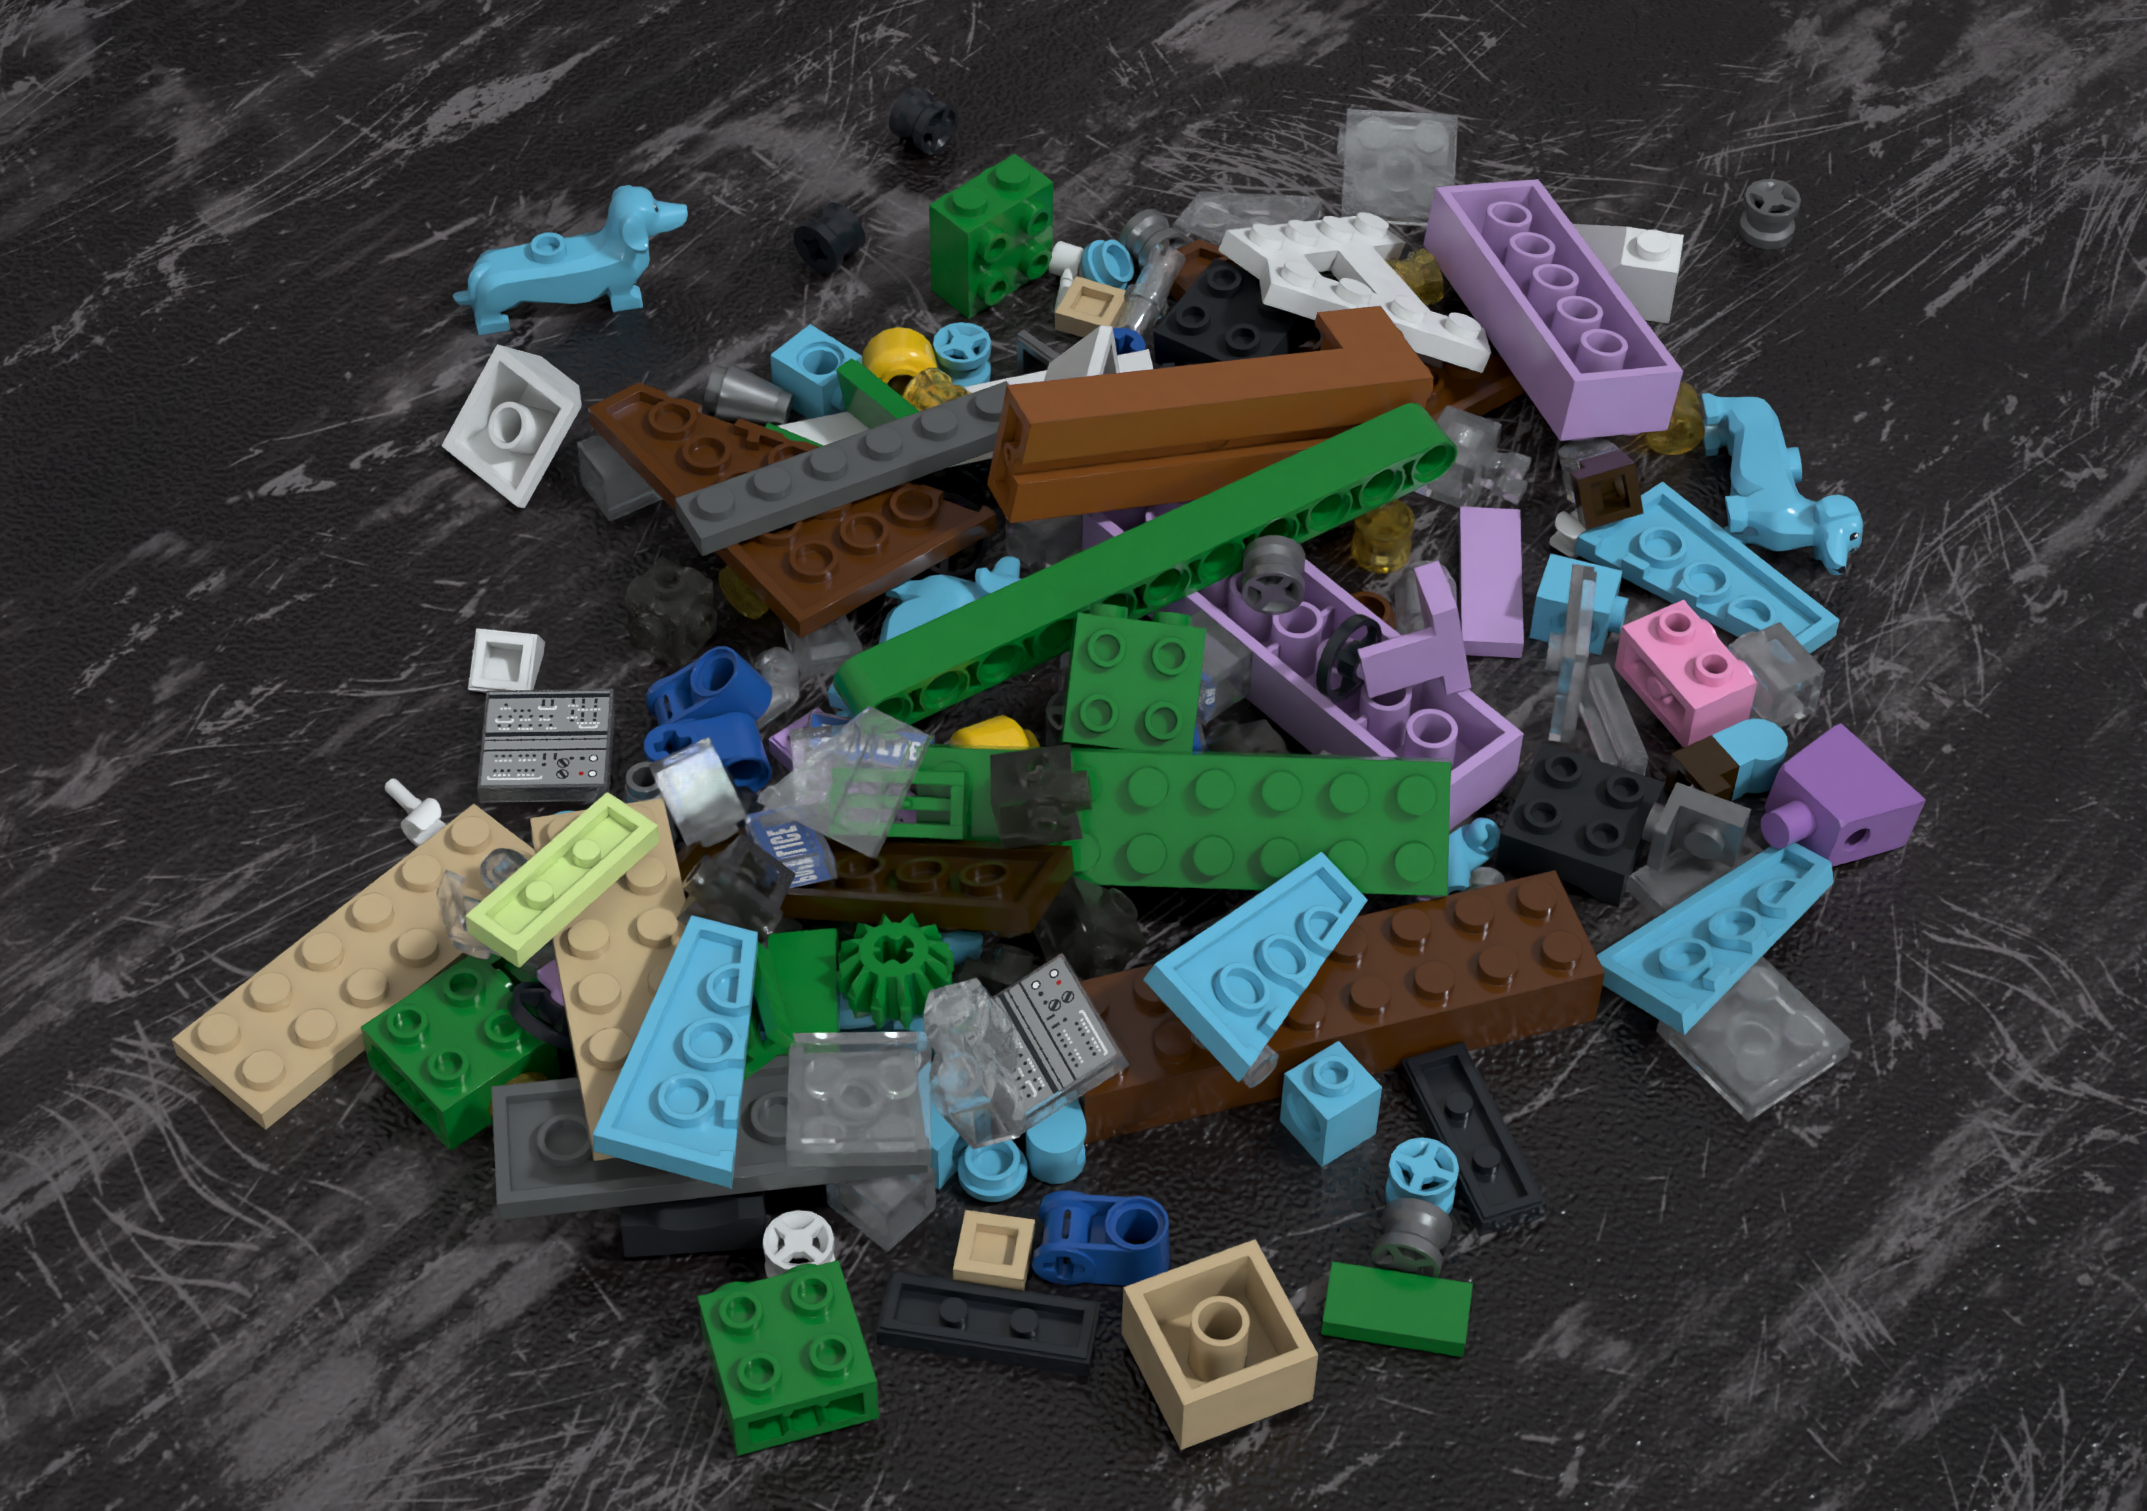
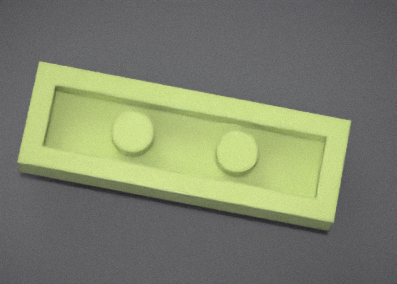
M606 792L465 915L467 933L520 968L659 843L658 825Z

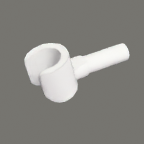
M1062 241L1057 242L1049 264V273L1061 276L1054 314L1075 277L1084 278L1082 272V253L1084 249Z
M1577 509L1570 514L1562 511L1555 520V527L1558 531L1550 538L1549 544L1569 558L1574 559L1579 556L1575 554L1577 537L1587 530L1578 520Z
M391 779L385 784L386 792L407 811L408 816L402 820L401 828L406 837L415 846L419 847L446 826L444 822L439 820L442 811L435 799L426 798L422 802L412 795L397 779Z

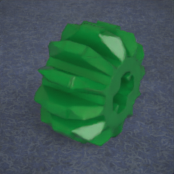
M884 912L878 924L879 926L875 928L857 923L854 939L841 942V949L838 953L839 971L836 972L838 991L842 993L843 999L848 1000L849 1008L852 1010L854 1018L872 1015V1021L878 1030L890 1020H899L907 1031L915 1015L934 1020L938 1003L947 1002L950 999V994L953 990L951 973L954 971L953 952L949 950L948 943L942 942V935L938 932L936 924L919 928V923L916 921L913 913L901 923H892Z

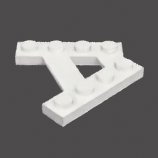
M1360 212L1357 216L1350 217L1325 216L1323 220H1290L1286 224L1277 225L1257 223L1249 228L1226 230L1218 251L1259 279L1263 304L1313 320L1316 319L1317 312L1382 306L1415 352L1480 373L1483 372L1491 354L1485 328H1482L1476 320L1464 314L1450 313L1449 316H1445L1429 310L1388 264L1398 262L1406 242L1388 230V223L1382 218L1370 213ZM1331 271L1339 282L1323 277L1319 272Z

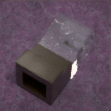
M1587 438L1582 441L1568 443L1560 448L1558 454L1567 500L1576 503L1578 520L1586 530L1644 514L1635 463L1615 444L1602 438Z

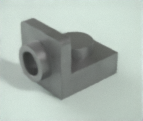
M1677 782L1666 805L1655 802L1646 820L1642 839L1651 842L1647 866L1660 870L1671 845L1687 850L1699 858L1711 859L1734 867L1743 847L1751 809Z

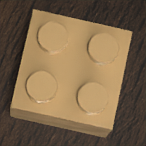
M1256 1239L1123 1287L1121 1333L1180 1450L1313 1400L1318 1353Z

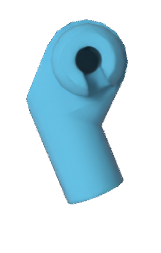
M1487 818L1475 819L1471 824L1464 825L1449 835L1447 895L1472 890L1470 873L1492 857L1494 850L1499 845L1501 833L1499 827L1492 820Z

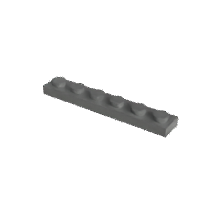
M1005 381L680 496L675 498L676 516L700 554L704 556L992 452L995 447L1006 386L1009 384Z

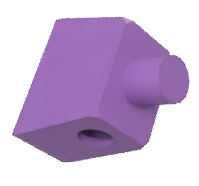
M1840 723L1785 762L1779 769L1764 805L1766 814L1761 819V831L1765 840L1774 848L1782 849L1797 843L1831 861L1832 867L1906 845L1926 799Z

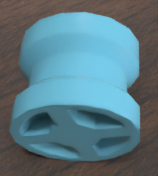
M959 322L941 328L934 336L933 349L939 371L938 387L943 391L990 382L991 364L989 358L991 339L989 334L982 327L972 323Z
M1424 1137L1409 1139L1398 1145L1390 1158L1389 1177L1385 1190L1386 1203L1388 1204L1392 1200L1399 1198H1416L1428 1201L1440 1207L1446 1214H1449L1453 1206L1459 1172L1457 1158L1454 1153L1441 1142ZM1430 1183L1429 1189L1421 1190L1423 1184Z

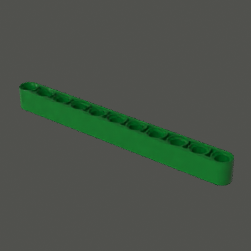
M1408 403L858 653L846 660L838 668L833 678V686L866 735L870 737L889 735L1070 651L1073 619L1078 612L1089 614L1090 604H1109L1128 608L1127 619L1137 620L1242 571L1243 552L1250 542L1259 537L1268 535L1284 536L1300 544L1434 482L1442 477L1456 461L1458 454L1457 446L1419 403Z

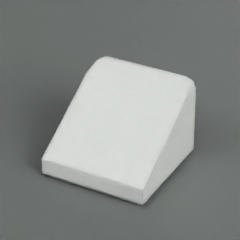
M476 628L468 690L483 693L533 692L544 654L545 641L537 634Z

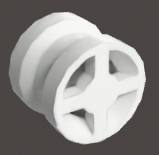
M796 1210L783 1213L772 1220L766 1228L763 1238L767 1278L784 1274L789 1269L798 1265H820L835 1261L832 1229L823 1217L813 1212ZM792 1258H794L795 1260H797V1259H808V1260H809V1262H807V1263H801V1264L789 1263V1261H790Z

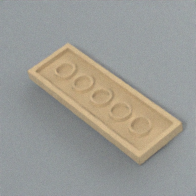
M663 798L626 803L658 825L659 843L551 939L594 1161L616 1158L594 1152L592 1134L690 919ZM586 810L530 818L535 854Z
M475 804L471 805L176 1035L172 1041L177 1056L265 1130L268 1129L366 1049L361 1031L362 1025L471 953L479 958L490 949L467 933L465 915L535 855V850Z

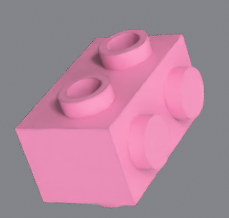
M1684 599L1622 626L1614 668L1683 748L1749 719L1757 681L1751 669L1742 660H1737L1717 637L1712 625L1707 620L1701 619Z

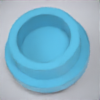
M1096 240L1088 244L1082 253V272L1085 279L1124 290L1127 282L1133 277L1134 265L1127 249L1116 240Z
M998 1134L980 1136L968 1145L959 1158V1182L969 1195L978 1200L999 1202L1016 1195L1026 1182V1158L1016 1144L1005 1136Z

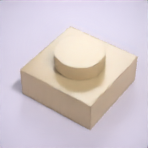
M1076 276L1055 311L1054 329L1084 338L1100 325L1118 328L1129 308V291Z
M965 1210L953 1267V1280L1024 1291L1035 1237V1220Z

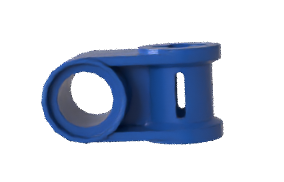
M718 646L708 650L699 659L686 667L656 681L649 687L646 693L647 709L651 715L657 718L658 726L666 723H684L712 718L727 712H743L749 714L756 721L766 712L772 699V687L768 680L736 651L727 646ZM665 697H668L669 703H664ZM669 741L666 744V750L670 758H673L672 742Z
M727 712L716 717L684 723H666L650 731L644 740V753L647 761L662 767L678 807L681 796L688 784L698 773L713 764H722L733 774L734 784L738 787H749L755 793L764 788L771 778L772 770L756 721L749 714L743 712ZM669 741L672 742L673 758H670L666 750V744ZM675 773L678 774L681 780L680 790H676Z
M1056 1191L1047 1194L1041 1199L1038 1216L1044 1224L1042 1245L1034 1252L1032 1267L1034 1272L1042 1279L1062 1285L1090 1283L1128 1286L1168 1271L1170 1265L1168 1215L1162 1205L1152 1198L1143 1196L1087 1195L1075 1191ZM1069 1211L1071 1213L1070 1219L1064 1218L1065 1212ZM1132 1240L1148 1241L1144 1244L1137 1245L1127 1243ZM1064 1257H1070L1068 1264L1063 1262Z

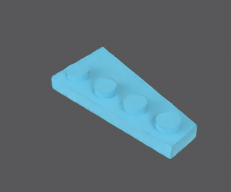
M1664 482L1641 495L1644 514L1588 529L1577 537L1575 554L1597 565L1623 571L1622 578L1673 604L1684 599L1700 618L1792 665H1795L1836 636L1840 621L1836 616Z
M1797 843L1782 849L1770 846L1597 954L1605 972L1603 986L1685 1035L1834 883L1832 862Z
M1320 852L1155 963L1143 980L1239 1083L1361 911L1367 899L1323 852Z
M691 915L592 1134L594 1152L732 1189L758 953V932Z

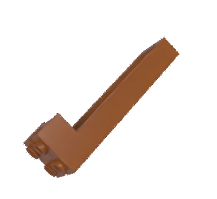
M1382 306L1317 312L1315 323L1324 335L1321 351L1007 385L987 485L1009 523L1192 501L1408 403H1419L1425 409L1427 400L1432 395L1434 377Z

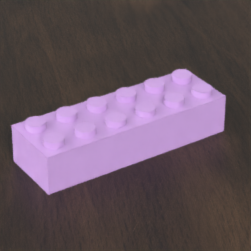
M1539 179L1435 187L1423 245L1475 320L1482 328H1485L1487 337L1560 441H1582L1594 437L1634 436L1644 432L1667 430L1683 370Z

